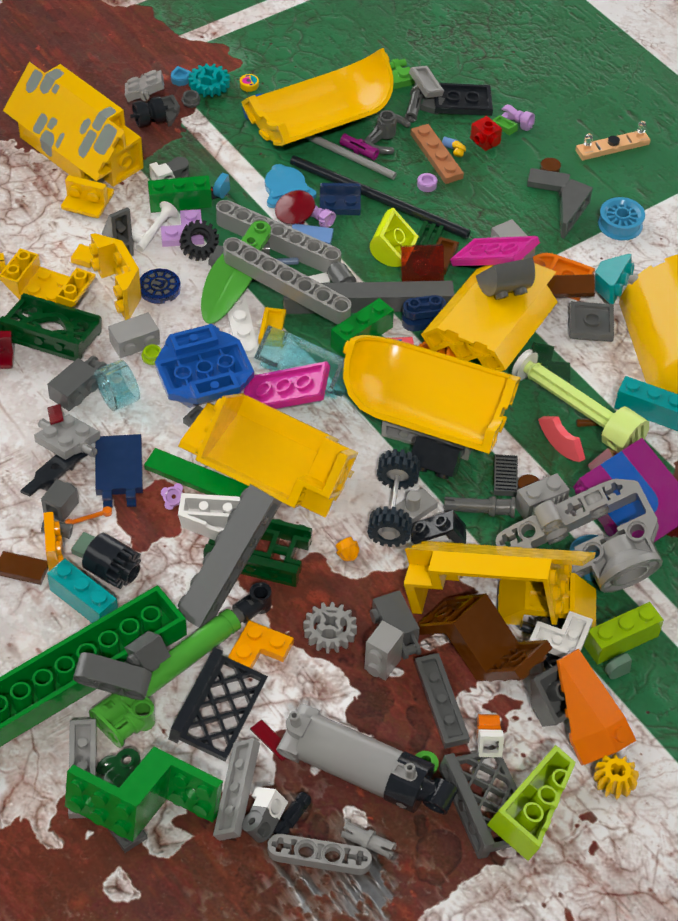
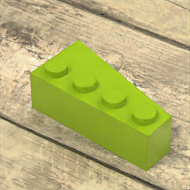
M557 745L551 749L487 824L527 861L541 847L545 832L549 828L553 813L560 802L561 794L576 763Z

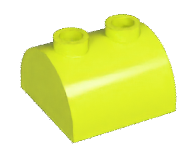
M393 207L384 214L370 242V251L379 262L391 267H400L406 264L419 236Z

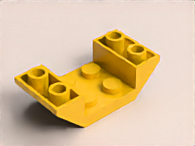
M96 233L90 234L91 244H89V249L93 256V259H91L92 268L94 271H98L101 278L116 275L115 286H113V291L117 298V301H114L115 308L118 314L122 313L125 320L130 319L141 300L139 268L122 240Z
M21 248L0 273V280L19 300L21 295L25 293L69 307L76 305L96 277V274L77 267L70 277L40 267L39 254Z
M571 573L566 578L568 581L567 595H563L562 598L564 601L563 615H559L558 618L566 619L569 611L593 619L591 626L593 628L596 626V589L576 573ZM499 580L498 612L506 624L521 625L524 615L550 617L543 582Z

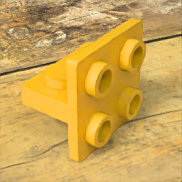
M68 175L65 179L67 196L61 204V209L99 218L113 196L114 189L108 188L107 184Z

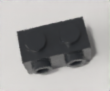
M419 435L416 437L412 456L416 455L418 457L417 460H420V471L427 472L429 469L436 472L435 476L449 479V477L456 476L464 449Z

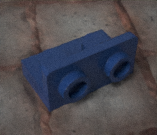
M321 183L320 208L324 210L329 209L336 215H361V184Z

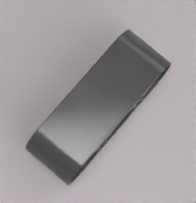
M86 652L80 654L73 675V680L79 684L135 700L145 699L152 678V673L145 668Z

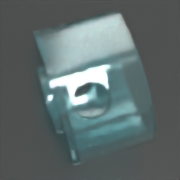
M120 359L95 371L99 392L112 411L119 410L140 399L136 379L124 360Z

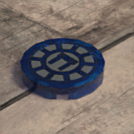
M158 268L149 270L140 277L141 296L145 301L154 304H164L165 301H172L180 294V279L174 272L168 269Z

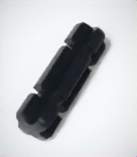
M303 791L299 792L295 798L296 801L290 804L281 816L282 820L278 821L273 831L275 835H288L289 829L294 827L304 813L303 810L307 809L310 805V795Z

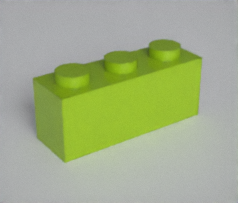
M648 602L591 628L584 647L598 665L658 637L664 619L651 602Z

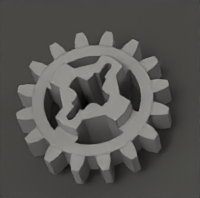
M331 602L330 607H326L325 603H321V609L314 606L312 607V613L306 614V620L303 622L304 637L309 638L310 646L316 644L317 651L323 647L326 648V653H329L330 649L334 648L336 653H338L340 646L347 649L348 642H354L355 635L357 634L356 617H351V610L344 611V605L342 604L336 608L334 602ZM317 623V629L315 630L314 625ZM344 626L347 628L345 632H343Z

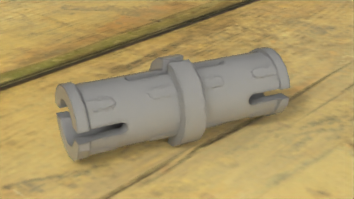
M349 821L345 824L343 828L347 830L342 831V838L357 843L367 850L370 849L385 856L387 859L392 858L394 852L390 850H395L397 843L376 835V831H367Z

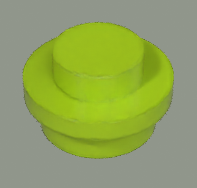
M155 344L147 345L141 354L143 362L155 365V360L161 348Z

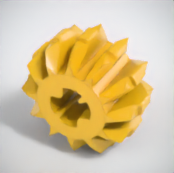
M616 753L612 755V758L605 755L602 761L598 762L595 767L596 772L593 779L595 782H598L597 790L605 789V796H609L610 793L614 794L616 800L620 798L621 794L625 797L630 795L631 790L634 791L636 789L639 771L634 770L635 762L627 763V756L620 759Z

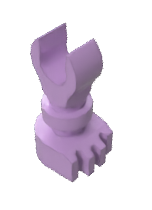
M509 104L501 109L506 111L501 116L520 123L522 130H530L535 123L534 113L517 111Z
M316 206L310 217L317 219L320 227L329 228L335 222L336 214L329 209L324 210Z

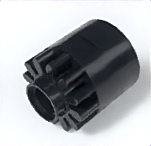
M100 533L90 542L85 550L82 567L112 586L121 589L123 585L127 586L138 576L141 554L109 534Z

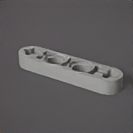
M286 834L273 835L268 841V855L276 862L354 875H363L371 867L372 856L363 847ZM278 844H283L281 852L276 851ZM291 845H295L294 855H290ZM302 847H310L314 853L311 857L304 858L299 855V850ZM330 851H335L340 855V859L336 862H330L325 858V855ZM345 854H348L347 864L344 863ZM358 857H363L361 865H356Z

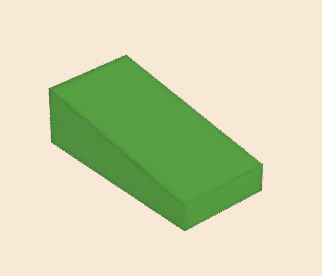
M501 115L493 119L502 128V131L509 136L518 131L517 123Z

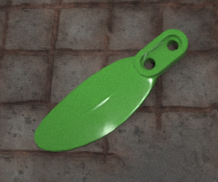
M255 221L241 240L262 251L271 236V227L265 221ZM224 254L217 259L210 269L202 292L201 313L203 320L208 324H214L222 319L239 300L253 279L226 264Z

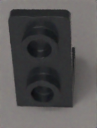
M453 510L412 523L411 542L413 544L446 535L454 543L466 544V524Z

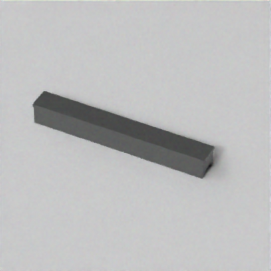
M453 281L321 283L347 297L351 301V313H357L378 298L393 308L394 312H403V304L410 298L438 295L444 298L447 304L455 295ZM286 296L283 297V309H286V314H315L312 310Z

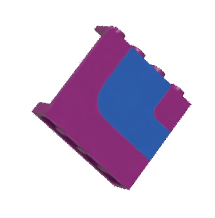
M640 438L580 477L573 486L577 495L612 479L638 481L659 524V529L653 543L678 527V481L643 438ZM618 490L613 491L617 496L621 494ZM636 500L598 518V520L610 537L617 532L618 526L645 514V511L640 501ZM636 530L632 533L634 538H640L644 535L642 530Z

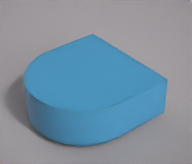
M177 66L171 72V82L177 86L187 85L189 73L192 72Z
M225 173L218 177L213 187L214 196L224 198L230 190L229 175Z

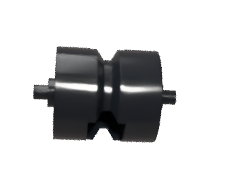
M160 96L150 98L147 103L142 100L133 102V114H130V118L135 119L139 128L148 126L151 120L156 123L166 121L168 105L164 106Z

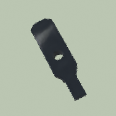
M81 452L74 454L66 460L58 455L53 456L35 472L34 479L20 490L21 493L30 497L39 489L48 491L59 477L68 470L72 471L74 465L83 457L88 456V454Z

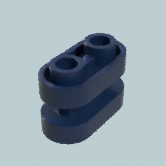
M438 295L407 299L403 304V328L412 332L425 330L445 307V299Z

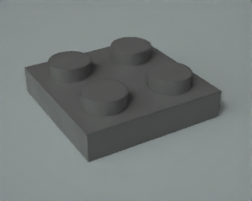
M571 301L570 338L613 342L614 304Z

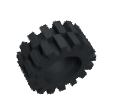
M196 220L195 223L193 221L189 222L181 233L179 243H181L180 249H184L183 254L185 256L189 254V259L191 260L192 257H196L195 261H199L200 258H202V261L206 260L207 257L209 258L210 253H214L219 243V234H216L217 229H212L213 225L211 223L208 226L205 225L207 222L205 220L200 223V220ZM195 234L203 235L207 240V244L203 247L196 246L192 243L191 237Z

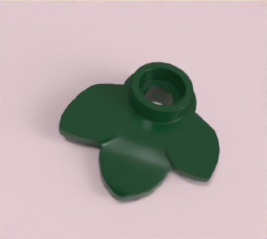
M126 748L117 755L104 757L98 763L96 772L104 775L103 780L120 788L140 764L141 757L136 750ZM126 757H131L129 764H123Z

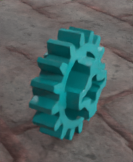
M205 63L203 67L198 65V69H192V73H189L188 84L191 90L198 92V94L202 93L203 97L207 95L213 97L215 94L220 96L221 91L227 92L226 88L230 87V74H228L227 69L223 70V66L217 68L215 64L209 66Z

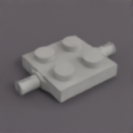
M152 70L144 73V75L142 74L141 78H130L125 83V97L127 101L130 102L139 98L146 101V99H149L150 94L164 89L162 71Z
M70 414L63 417L64 421L52 425L44 418L39 420L38 426L43 430L34 434L35 442L65 460L81 452L88 454L90 457L97 454V449L90 445L100 439V433L93 427Z

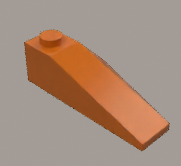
M576 649L556 660L561 691L565 694L567 706L565 715L569 718L571 730L569 739L580 764L586 765L604 758L605 755L609 756L617 753L637 741L624 714L581 651Z

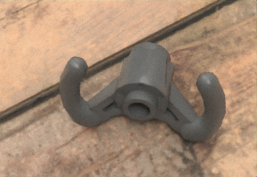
M384 110L377 118L375 129L364 139L365 143L380 150L379 154H393L395 151L393 147L378 146L375 143L381 139L388 140L393 138L396 134L397 122L406 128H409L411 123L406 118L390 110Z

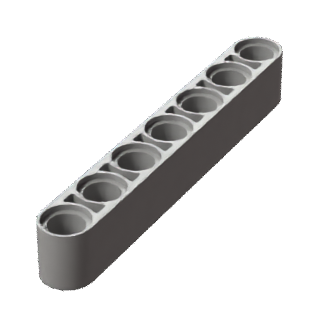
M222 200L216 204V223L226 230L243 237L253 222L265 221L271 227V236L267 241L270 243V249L290 258L298 257L299 262L327 274L331 264L341 262V251L337 247L232 201Z
M231 237L224 241V261L229 266L335 324H340L351 316V301L347 297L238 238Z

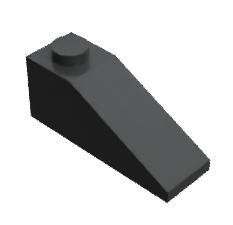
M570 179L566 186H562L559 192L561 197V238L564 239L589 205L593 187Z
M127 207L108 216L102 235L122 240L131 256H134L130 209Z

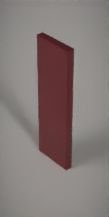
M60 404L47 407L51 425L64 421Z
M262 719L250 728L282 762L286 759L276 750L281 738Z

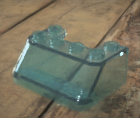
M268 325L254 356L255 359L261 361L260 366L278 371L280 369L284 370L327 361L330 365L325 396L336 399L337 396L342 397L347 389L343 380L344 357L289 332Z

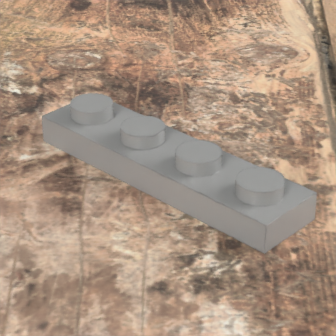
M96 719L70 720L69 768L74 764L95 776ZM68 808L69 819L86 818L78 813H73Z
M255 738L234 742L213 833V836L219 841L241 836L242 822L245 817L260 742Z

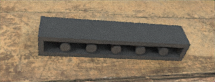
M251 484L242 492L240 503L229 514L225 529L217 535L215 546L204 557L200 572L192 578L189 591L178 603V610L187 621L201 628L216 617L280 507L281 501Z

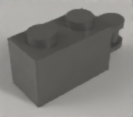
M91 356L85 362L79 358L76 359L47 384L49 399L60 404L67 411L72 410L75 406L81 404L83 399L91 392L97 390L98 386H100L99 376L105 372L107 364L103 361L99 362L96 356Z
M401 591L374 598L372 609L370 610L372 622L379 625L383 620L404 632L402 658L404 660L408 659L409 655L412 654L420 655L421 648L418 643L420 628Z

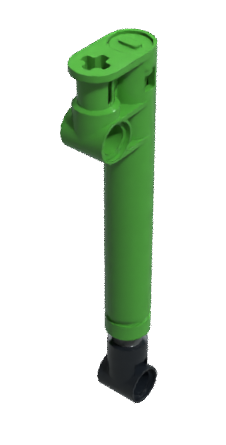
M263 582L253 584L249 594L232 606V610L225 609L168 651L171 657L162 662L157 670L151 672L152 678L144 700H135L112 693L90 709L89 715L91 719H96L97 727L118 748L123 747L124 740L133 733L138 734L140 731L152 729L156 721L154 704L149 697L212 651L214 647L220 645L231 634L241 629L240 623H247L257 614L267 613L272 606L271 587Z

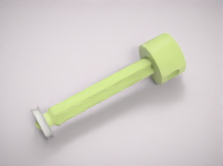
M526 350L515 362L512 375L521 377L520 381L528 377L529 380H533L603 427L602 443L617 453L640 438H646L649 431L648 420L625 406L615 413L611 412L543 367L541 363H537L538 353H533V350Z

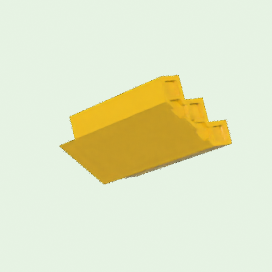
M534 263L535 280L533 285L527 289L528 293L515 296L514 291L508 292L509 297L496 300L495 295L487 296L482 292L476 275L494 265H485L478 268L421 335L433 351L449 346L456 358L465 361L478 358L482 366L504 371L557 304L556 298L547 286L548 282L556 274V271Z

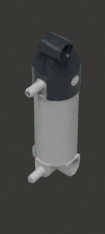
M300 704L297 711H292L286 720L287 730L276 749L279 754L296 763H299L301 760L380 796L385 801L412 813L416 812L423 801V804L430 810L446 815L458 792L457 787L441 778L432 779L435 768L433 763L406 751H400L320 714V710L306 704Z

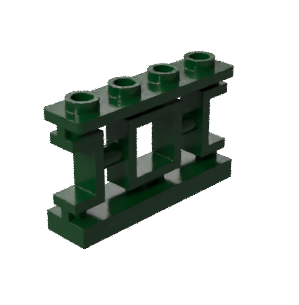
M272 519L261 540L271 542L267 553L254 550L241 574L297 587L299 573L302 570V561L295 560L293 557L297 548L309 550L312 543V528L301 524L284 522L280 519ZM209 539L208 544L205 545L204 557L212 551L216 544L215 540ZM280 539L291 541L290 546L278 545ZM274 554L286 556L284 562L273 560Z

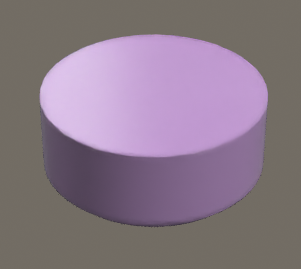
M430 173L421 174L417 179L418 189L423 192L434 191L437 188V177Z

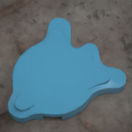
M276 164L272 166V170L265 177V188L269 194L267 199V206L269 208H275L277 201L284 194L295 190L306 191L314 199L316 198V191L307 186L303 174L295 168Z

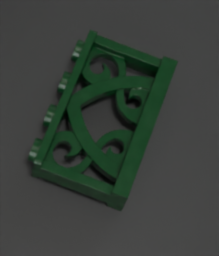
M23 293L21 299L6 316H1L0 331H11L13 343L75 361L78 358L82 359L84 351L96 336L101 334L102 318L96 314ZM39 323L61 324L64 330L51 331L41 328Z

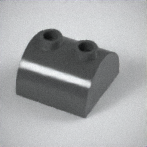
M533 257L497 264L476 275L480 289L487 296L495 295L496 300L509 297L508 292L514 291L515 296L528 293L527 289L533 285L535 280Z

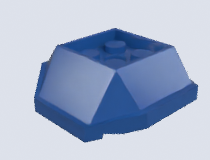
M213 324L169 334L164 347L155 360V368L168 399L178 401L189 408L217 401L222 396L241 393L254 378L253 367L240 340L226 332L220 331V328Z

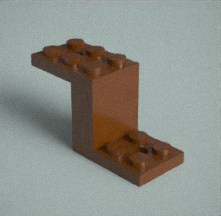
M487 593L445 598L418 623L420 628L419 635L446 634L477 681L523 680L529 676L530 670L535 665L540 664L546 659V654L553 648L548 640L518 642Z

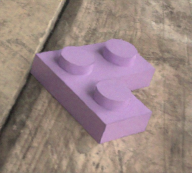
M201 209L180 211L181 225L161 226L162 247L180 246V236L186 224L188 225L191 221L195 223L196 220H200V223H202ZM195 234L191 237L194 245L204 244L203 235Z

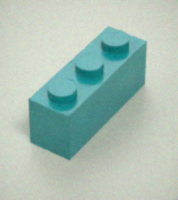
M625 376L618 390L614 408L619 410L624 406L628 407L648 421L678 431V394Z
M65 558L47 573L50 591L91 623L118 608L117 598Z

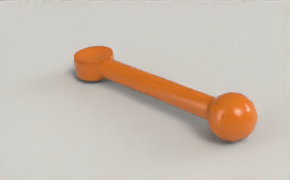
M106 506L103 508V511L73 520L66 519L64 523L76 524L102 515L108 517L112 515V508Z

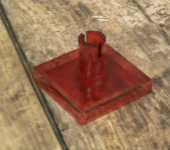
M444 245L401 246V282L444 281Z

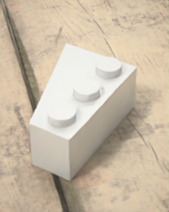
M181 493L178 516L182 528L215 540L217 535L225 529L228 523V516L237 508L240 503V497Z

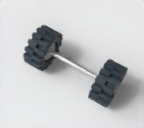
M393 449L392 453L390 450H387L379 458L377 477L379 481H383V485L389 484V488L393 489L390 509L388 506H384L383 510L379 507L376 511H372L367 533L369 538L373 539V542H380L381 546L388 544V547H392V544H394L396 547H399L400 543L405 545L406 541L410 540L412 518L409 517L407 512L403 514L404 510L401 508L397 511L395 506L398 490H401V487L404 490L408 489L409 486L412 488L414 484H417L420 460H417L418 457L416 455L412 456L410 451L406 454L403 449H401V452Z

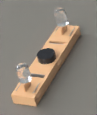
M640 121L635 132L618 136L613 135L609 138L593 142L592 134L588 133L585 135L584 144L576 145L575 151L583 161L649 145L650 138L645 132L646 122Z

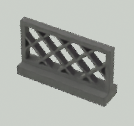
M478 752L458 757L454 753L446 754L440 764L439 771L444 780L452 783L458 789L453 803L477 858H486L490 852L510 848L511 846L504 840L494 841L491 835L492 829L487 826L491 819L483 816L480 810L483 805L497 813L505 801L517 790L503 757H494L498 765L495 770L482 763L484 759L492 757H479ZM467 763L475 767L474 774L471 775L463 771L460 764ZM478 770L493 776L490 784L475 777ZM495 778L506 783L508 787L507 792L492 785ZM472 783L486 790L483 798L472 792L470 788ZM489 792L503 798L500 806L486 800Z

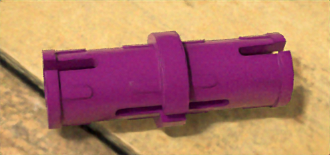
M346 133L340 139V145L353 150L358 155L362 154L373 161L379 155L380 150L366 144L363 139L358 140Z

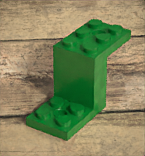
M153 747L120 788L73 764L67 771L65 807L69 808L73 813H78L90 819L96 825H101L113 831L116 835L133 842L166 800L213 823L219 811L223 781Z

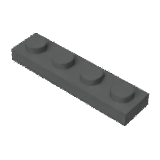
M439 653L415 658L414 664L444 749L468 744L470 737Z

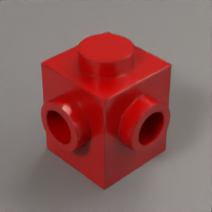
M485 116L472 123L470 139L487 151L500 144L502 128L488 116Z

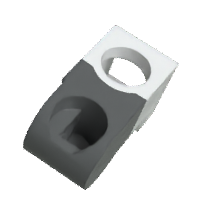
M176 157L172 161L158 165L157 162L149 164L151 180L189 177V162L184 157Z
M256 787L252 794V797L255 799L250 813L243 819L242 828L258 843L270 838L288 804V801L276 789Z

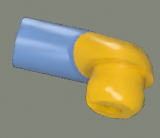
M444 136L442 140L443 145L446 148L453 149L454 156L463 157L466 147L460 141Z

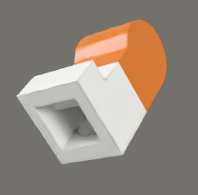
M478 714L477 746L479 757H502L504 734L500 726V716L497 714ZM491 744L494 745L496 748L493 750H487L483 748V745Z

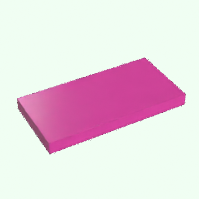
M538 236L474 238L455 254L450 261L452 266L497 265L523 259L540 241Z
M325 361L254 375V378L245 387L243 394L275 409L324 400L330 365Z

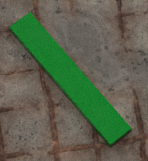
M157 448L153 450L144 464L145 470L206 495L240 497L242 492L249 487L242 482Z

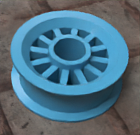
M624 197L611 198L601 206L598 219L599 229L603 234L615 240L625 241L634 239L642 232L645 210L638 202Z

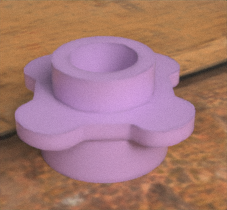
M176 483L174 487H164L161 490L166 509L172 510L175 506L180 505L181 493H183V486Z

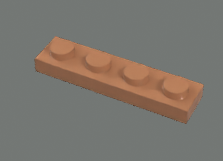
M429 124L411 128L410 135L445 184L463 179V171Z

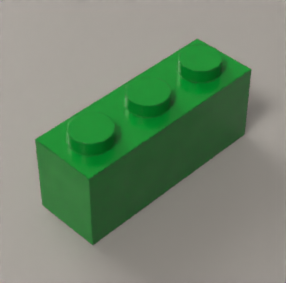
M209 175L148 181L151 213L161 212L160 203L162 201L171 203L177 210L212 207Z
M378 298L331 329L330 347L345 359L346 354L343 353L347 340L350 341L351 338L360 335L381 336L393 328L394 309Z

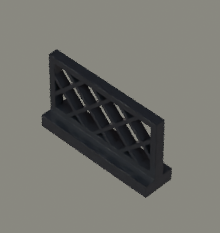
M214 647L171 727L168 740L177 744L180 740L226 762L233 744L236 742L268 676L223 656V650ZM223 665L234 669L236 676L224 679L221 672ZM251 677L260 682L257 687L247 689L243 679ZM238 681L242 691L230 694L226 684ZM222 685L226 696L213 699L210 691L211 688ZM245 696L248 703L247 707L237 710L233 699ZM228 701L232 711L219 714L216 704ZM211 706L215 716L202 719L200 709ZM234 716L237 727L226 730L222 720ZM217 721L221 732L209 735L205 725ZM200 726L204 737L195 739L187 734L190 729ZM224 737L227 744L225 751L214 748L212 740Z

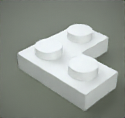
M569 611L562 629L537 621L529 641L548 640L553 647L548 653L562 658L576 649L582 650L593 619Z

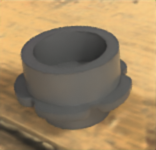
M194 90L184 92L181 99L188 108L196 107L201 100L198 92Z

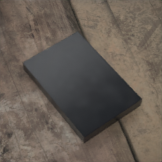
M439 83L444 90L443 95L439 97L445 98L442 105H439V97H434V113L492 116L493 105L490 85Z

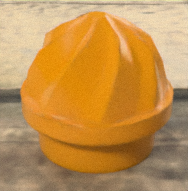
M347 537L335 545L337 549L336 554L342 560L353 561L357 558L359 546L358 542L354 541L352 537Z

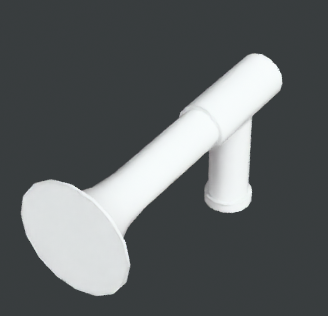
M166 201L160 203L161 213L143 236L132 232V239L137 242L136 249L143 252L156 232L169 217L175 218L178 216L177 209L171 203Z

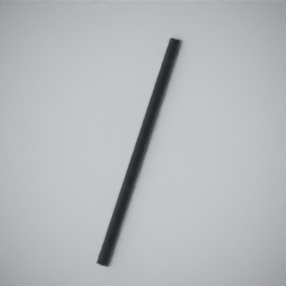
M293 155L290 160L291 165L333 183H359ZM361 184V195L389 207H394L396 210L422 221H427L429 224L434 223L438 228L442 225L445 231L464 239H468L470 236V229Z

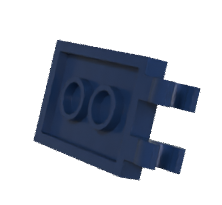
M141 434L100 436V439L95 442V448L97 449V454L95 455L96 496L102 495L103 508L106 506L113 508V495L126 494L127 507H136V493H143Z

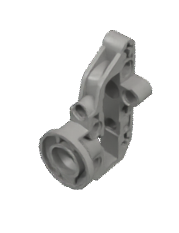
M612 479L556 505L550 500L543 502L534 508L535 515L508 527L496 537L497 546H506V541H510V547L536 548L547 542L551 545L569 536L568 532L639 500L645 514L618 526L617 532L610 537L605 538L601 534L574 547L575 549L572 551L591 552L595 550L599 551L600 555L584 566L572 565L571 573H576L578 576L583 577L592 572L600 591L609 593L623 590L641 582L655 573L663 563L653 543L659 529L657 517L639 482L635 480ZM618 490L621 494L617 496L613 491ZM574 510L577 515L572 516L570 511ZM528 530L535 531L534 536L530 538L524 537V534ZM634 531H644V535L642 537H632V533ZM519 535L521 542H518L516 536Z

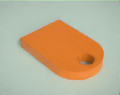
M541 253L533 256L534 263L556 271L555 275L594 274L595 272L593 267L556 254ZM569 297L577 301L581 299V297Z

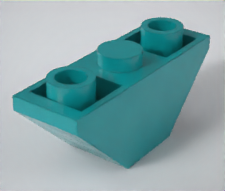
M632 254L603 260L595 271V290L609 304H614L617 297L621 296L623 286H627L629 276L633 275L635 265L632 263Z

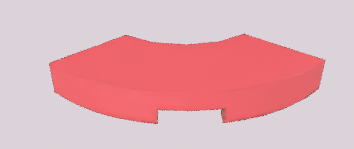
M543 416L538 419L544 435L561 455L576 462L585 460L580 438L567 432L558 416Z

